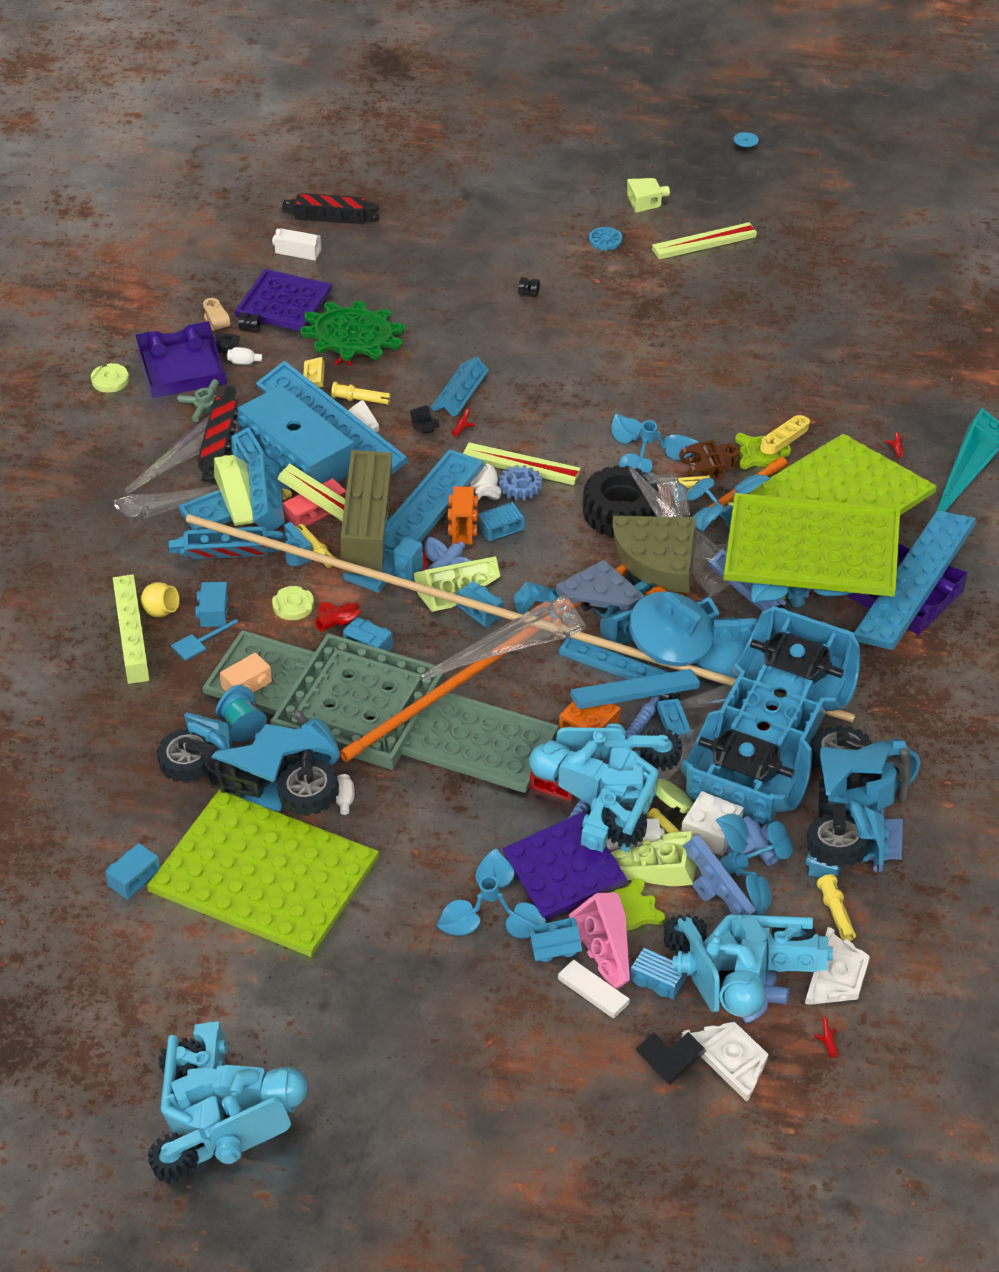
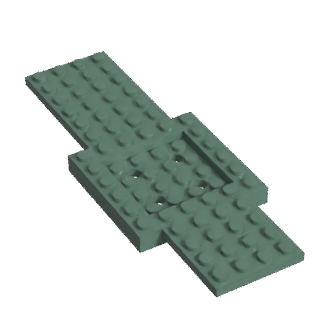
M242 630L203 686V693L221 699L226 691L221 688L220 672L256 653L271 667L272 682L253 692L255 706L262 712L274 715L271 719V725L292 729L302 728L301 724L294 717L295 711L300 710L308 720L318 718L326 723L333 733L340 751L446 681V669L327 633L316 652ZM348 675L353 676L352 678H345ZM387 687L393 688L391 690H384ZM447 693L365 748L354 758L393 770L400 757L404 755L526 793L530 786V754L538 745L554 740L557 736L559 725L456 694ZM330 704L335 705L334 707H331V708L325 707V706H328V705H330ZM370 716L375 717V719L373 720H367L365 718H369Z

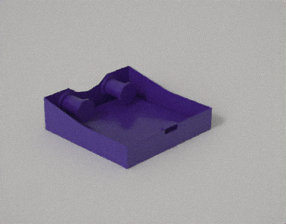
M209 321L188 325L176 333L164 334L152 331L135 334L138 355L152 398L208 388L214 379L219 382L218 386L227 384L226 373Z
M898 543L897 569L911 550ZM948 566L909 625L908 630L920 635L964 591L967 572ZM852 593L848 596V598L869 609L879 597V595Z

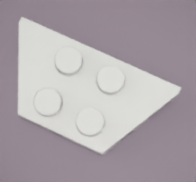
M830 927L827 928L825 937H828V946H833V961H828L827 971L817 969V972H814L806 996L805 1004L807 1005L857 1000L859 998L870 956L862 950L855 948L854 944L847 939L843 941L834 934L835 930Z
M735 1022L725 1023L721 1026L704 1027V1031L691 1033L690 1030L682 1032V1037L689 1032L705 1048L706 1052L701 1057L745 1101H748L768 1060V1053Z

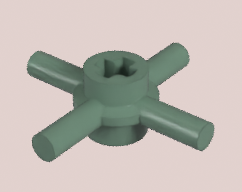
M212 380L208 388L197 390L195 396L178 395L177 400L179 403H191L197 408L192 416V421L199 422L202 414L210 413L213 400L216 397L214 392L219 385L217 380Z

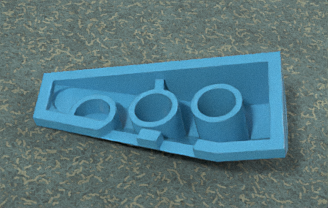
M632 610L617 612L600 619L601 637L623 645L634 642L629 629V619Z

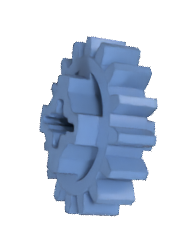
M516 465L515 469L508 467V471L503 470L502 475L499 476V487L502 490V494H507V498L513 496L515 500H518L519 497L525 500L528 496L532 499L533 494L538 495L539 490L542 489V476H539V471L533 472V467L527 469L526 465L522 468Z

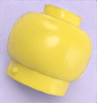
M151 583L146 586L141 595V606L152 617H165L177 610L179 606L178 591L174 586H168L166 583Z

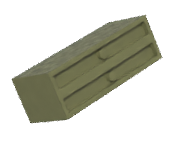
M351 450L341 530V560L383 572L390 505L392 453ZM341 569L342 573H354Z

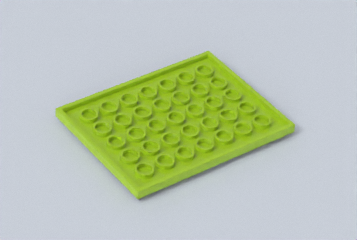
M841 434L770 477V480L762 483L748 494L900 508V515L934 494L937 486L866 447L864 444L850 438L848 435Z
M735 493L723 580L895 597L900 508Z
M218 790L148 883L147 889L149 892L312 957L378 860L379 851Z

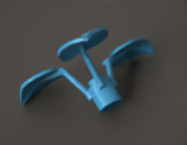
M617 413L613 418L612 435L616 441L622 444H629L633 440L638 441L640 437L643 440L640 456L632 453L624 455L620 459V467H625V465L631 466L633 469L639 468L643 473L647 472L650 474L652 471V461L643 458L646 444L655 441L656 437L661 447L666 449V455L677 461H681L679 453L683 448L700 443L695 439L682 435H669L664 438L663 443L660 432L657 431V424L654 421L647 420L641 424L635 419L624 417ZM687 453L684 458L691 456L693 453Z
M759 474L748 476L736 485V492L733 495L735 493L748 494L762 483L770 480V478ZM712 478L699 480L684 494V498L690 501L697 499L705 492L716 504L701 509L693 516L696 517V528L701 532H704L709 523L719 515L723 518L729 529L731 525L733 507L732 505H727L723 508L710 490H708L715 484Z
M754 583L751 592L752 602L755 604L764 601H777L787 595L790 605L801 607L806 603V597H809L811 588L806 590V588H788V586ZM813 589L815 593L823 596L852 594V592Z
M723 815L715 821L721 827L733 852L728 853V856L722 857L720 863L729 875L736 873V876L747 875L746 887L751 903L756 909L755 914L763 915L772 902L770 886L766 879L762 876L758 877L756 872L743 870L748 866L749 858L772 849L775 850L779 859H788L793 852L792 839L786 827L781 822L774 821L768 826V837L772 845L747 855L741 854L740 852H743L748 845L746 841L749 837L747 825L739 815Z
M494 849L482 860L475 874L476 882L481 891L477 895L478 900L475 908L468 901L455 900L444 908L437 922V927L441 931L454 936L471 934L480 925V918L476 912H478L483 899L488 902H493L496 899L500 900L506 912L511 915L506 920V929L515 938H530L528 927L545 924L546 920L545 917L542 918L538 909L530 903H518L514 911L510 910L499 888L507 887L513 881L514 870L509 861L497 849Z

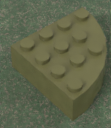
M613 516L614 544L624 567L635 577L647 584L653 585L654 583L663 586L665 590L690 593L697 537L696 517Z

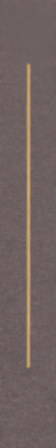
M190 514L186 517L187 523L656 663L641 650ZM659 664L679 671L692 669L696 676L732 687L736 681V678L693 665L670 666ZM774 691L776 697L782 698L786 696V693ZM843 710L827 711L825 714L852 723L855 718V714Z

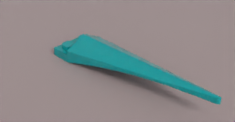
M982 407L968 425L936 511H946L999 451V420Z

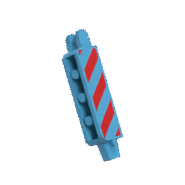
M265 527L236 528L273 540L283 538V532L266 531ZM211 529L187 530L184 532V536L179 537V539L168 541L169 553H180V556H185V560L268 556V552L280 551Z

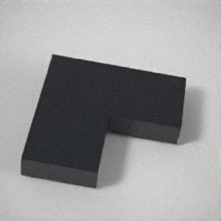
M653 1032L636 1048V1051L669 1085L706 1052L705 1048L689 1032L671 1048Z

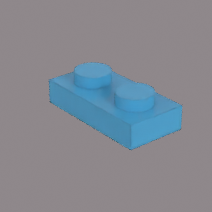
M679 699L658 701L656 708L665 731L668 732L670 729L672 730V735L677 733L678 739L690 738L692 732Z

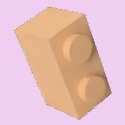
M253 653L220 672L221 688L227 691L233 686L244 685L253 693L272 682L271 667L258 654Z

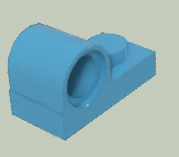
M292 522L284 525L285 534H283V538L286 544L312 551V544ZM285 552L286 562L291 566H299L312 561Z

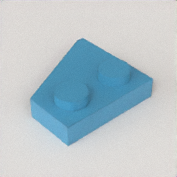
M249 427L231 437L232 455H235L248 464L262 453L266 455Z

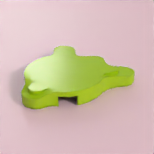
M738 433L735 436V442L742 446L740 447L739 454L742 458L740 460V467L742 469H748L753 466L768 467L770 463L779 457L785 458L789 456L791 447L787 445L777 453L770 455L760 450L761 440L765 436L751 437L743 433Z
M639 878L633 879L628 887L610 892L618 893L626 916V931L636 929L645 924L662 925L665 922V914L655 908V897L652 895H642L644 881Z

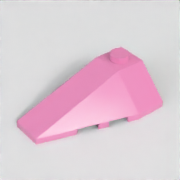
M596 893L570 913L569 917H575L580 941L584 942L588 948L587 954L589 957L594 958L598 963V971L606 983L618 990L630 981L626 916L618 893Z

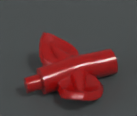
M321 602L318 607V618L315 619V626L320 632H323L338 624H347L353 621L361 612L360 606L357 602L353 604L348 602L338 608L333 604Z

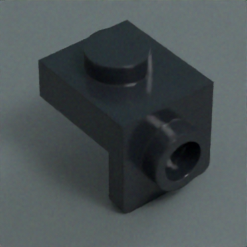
M425 405L410 410L414 429L423 434H428L440 427L439 420L431 417L429 406Z

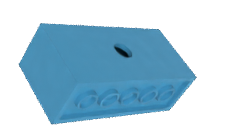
M282 385L237 408L239 430L242 431L248 427L250 428L266 456L279 464V471L284 470L290 463L321 484L332 478L339 482L348 477L351 450H355L354 442Z

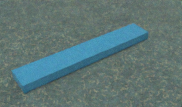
M567 637L559 648V655L627 680L670 673Z
M692 669L571 689L570 696L578 709L698 689L700 682Z

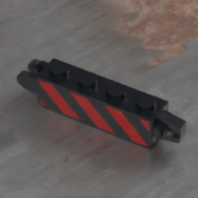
M300 193L296 199L284 200L282 204V212L295 215L297 220L364 224L365 221L376 222L379 220V215L373 213L379 210V206L375 203H366L364 197Z
M232 386L225 388L223 397L217 396L213 400L198 456V468L202 471L203 482L214 483V458L225 456L226 451L230 452L231 440L229 439L230 435L233 436L235 434L236 424H234V420H237L238 400L235 399L236 390Z

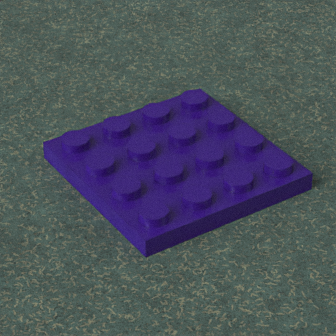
M264 269L235 310V315L239 317L241 312L248 313L249 315L260 314L261 323L300 331L302 327L309 325L305 320L304 314L309 311L317 313L331 292L332 284Z
M585 811L502 848L503 855L511 864L516 877L532 904L538 909L542 918L545 917L546 921L582 905L596 893H608L627 884L625 874L607 846H605L603 852L581 845L582 823L586 816Z

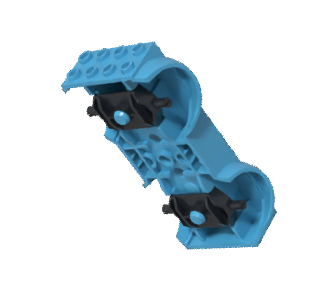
M772 606V608L763 611L741 657L733 667L732 672L737 679L721 710L709 712L687 759H684L680 771L687 778L686 794L696 800L701 791L744 807L743 816H750L751 819L756 820L760 824H770L777 813L796 809L804 798L810 780L812 768L810 744L826 712L845 708L855 692L860 671V646L855 633L808 618L805 615L790 612L784 608ZM783 689L787 694L785 697L779 698L774 695V691ZM774 705L778 709L771 711L768 710L766 707ZM767 722L770 728L762 731L757 728V724Z

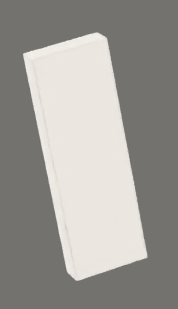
M575 960L570 962L558 974V980L613 1019L629 1005L630 999Z

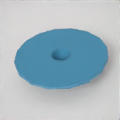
M748 132L738 133L733 139L737 145L742 147L755 146L759 141L755 134Z

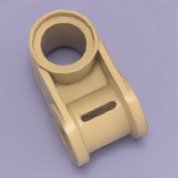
M215 298L206 299L203 302V307L206 311L204 318L206 322H210L212 332L230 327L229 316L219 300Z

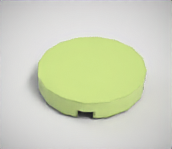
M113 363L107 364L105 367L101 365L93 370L91 374L92 386L101 392L119 391L128 385L129 374L124 366Z
M299 586L282 588L272 598L275 614L286 620L305 618L314 608L312 593L307 589L306 591Z
M658 778L656 795L669 807L675 809L677 806L681 808V813H688L694 804L691 798L673 783Z

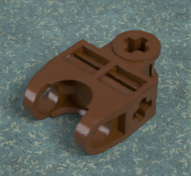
M714 440L686 446L680 451L679 458L682 463L693 465L687 471L688 477L709 475L713 480L726 478V471H733L739 467L740 461L738 456L740 454V447L734 443L717 446ZM687 453H693L692 456L684 458ZM701 471L700 474L692 476L694 472Z

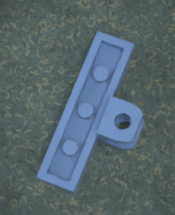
M724 549L708 564L723 579L727 554ZM726 580L752 602L751 592L754 583ZM780 599L777 601L758 602L754 605L763 612L772 608V606L776 607L781 604L785 606L787 602Z
M699 834L683 845L688 857L694 860L700 868L702 876L693 882V888L704 901H708L715 895H718L728 905L731 914L751 915L756 911Z

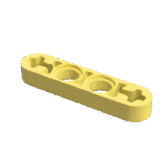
M796 415L763 437L760 444L761 452L770 455L775 454L808 431L809 418Z

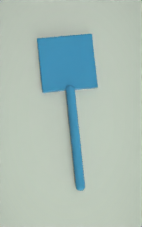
M235 619L199 639L191 634L172 644L171 647L186 661L206 650V647L201 642L237 624L238 620Z

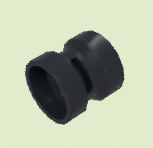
M521 277L518 294H530L531 297H537L540 279L528 280L527 277Z
M241 312L238 322L239 330L247 331L249 329L252 332L258 333L261 328V315H249L248 313Z

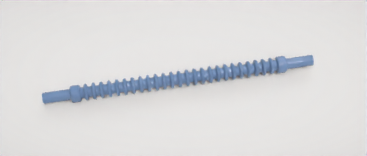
M660 695L652 696L650 701L643 705L628 731H626L625 740H628L632 735H640L656 712L655 707L657 702L660 701ZM580 799L567 819L583 811L588 813L591 804Z

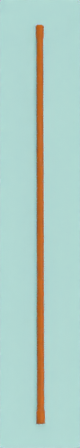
M779 457L757 474L770 477L786 468L788 462L784 457ZM735 489L718 499L723 508L729 502L734 501L733 494L736 492ZM623 564L615 568L622 576L625 570L628 571ZM565 601L541 617L540 620L553 623L583 602L578 601L577 604H571ZM529 625L359 740L340 750V757L345 762L350 761L365 748L543 629Z

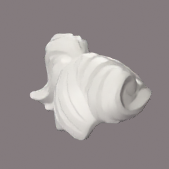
M488 463L470 483V487H474L475 493L478 495V500L482 496H486L491 500H498L502 492L501 488L497 486V472Z

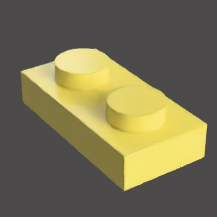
M323 357L304 361L303 375L318 387H323L325 362Z

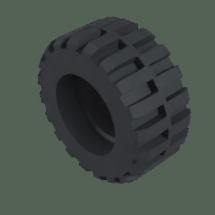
M616 465L613 468L606 467L602 471L595 472L584 485V519L592 529H596V532L601 535L604 533L610 538L614 536L613 516L658 517L660 503L657 482L654 478H651L650 474L647 472L643 473L639 468L633 469L631 466L626 465L625 467H620V465ZM622 500L630 503H615L612 501Z

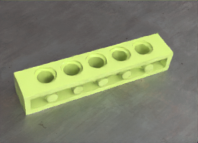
M134 574L113 577L128 684L149 681Z

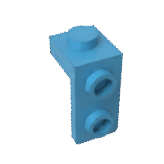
M528 581L516 592L513 598L517 612L524 615L535 601L555 607L564 603L563 598L555 589Z

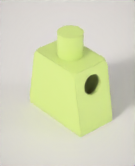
M654 178L627 180V195L635 212L660 207L662 197L670 196L669 186L659 187L657 180Z

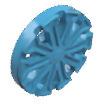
M599 227L590 232L589 243L595 249L599 248L601 251H607V249L614 250L622 244V234L617 229L611 227Z

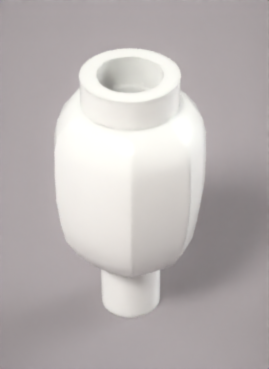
M234 347L232 350L228 349L227 360L231 361L234 365L246 366L251 365L254 361L262 362V354H255L253 350L248 348Z
M341 774L337 776L339 795L336 796L337 800L335 802L340 806V813L347 815L349 814V806L354 801L355 787L349 775Z

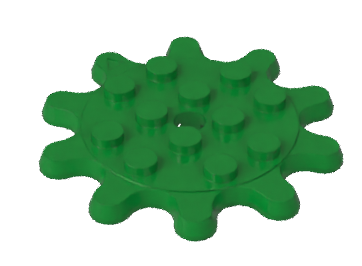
M354 301L351 307L345 308L340 307L335 302H326L324 304L325 313L309 311L304 314L306 322L313 325L304 326L300 329L302 337L318 340L314 342L316 352L324 353L334 350L340 354L344 361H351L356 354H364L373 360H379L383 355L382 348L400 349L402 340L393 335L403 334L406 329L403 323L387 321L392 314L389 309L370 311L366 309V304L363 301Z

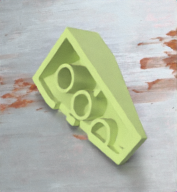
M235 455L214 458V477L234 526L254 523L248 464Z
M496 556L413 573L416 583L456 594L463 587L466 588L472 581L480 586H486L500 577ZM417 592L432 612L452 608L456 605V603Z
M692 831L668 833L663 835V839L654 842L646 840L642 842L643 845L632 848L629 852H624L621 849L611 852L627 880L632 881L635 878H639L644 883L664 886L693 885L696 863L688 857L683 847L685 843L694 837Z

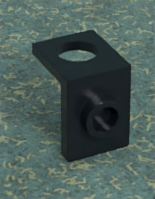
M216 333L215 340L218 352L228 353V349L232 350L234 347H238L240 336Z

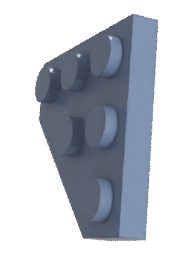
M605 560L556 585L555 589L561 597L571 604H577L579 601L590 603V606L595 607L619 606L620 610L626 611L634 608L636 603L645 597Z

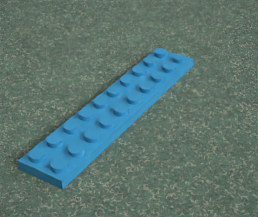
M285 360L256 383L257 388L263 393L282 385L354 442L355 450L392 453V474L408 462L407 456Z
M451 449L447 451L388 521L383 573L394 575V549L400 545L404 537L422 542L448 511V508H450L449 494L453 495L454 486L468 487L484 467L483 460ZM357 573L343 574L344 580L378 593L387 584V582Z
M936 511L897 569L895 597L879 595L854 632L858 642L894 650L975 527L976 518L946 511Z

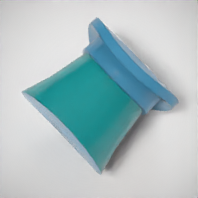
M236 685L227 690L215 710V715L218 719L226 720L231 738L237 742H246L253 739L255 734L262 730L267 721L266 715L255 706V697L252 691L244 685Z

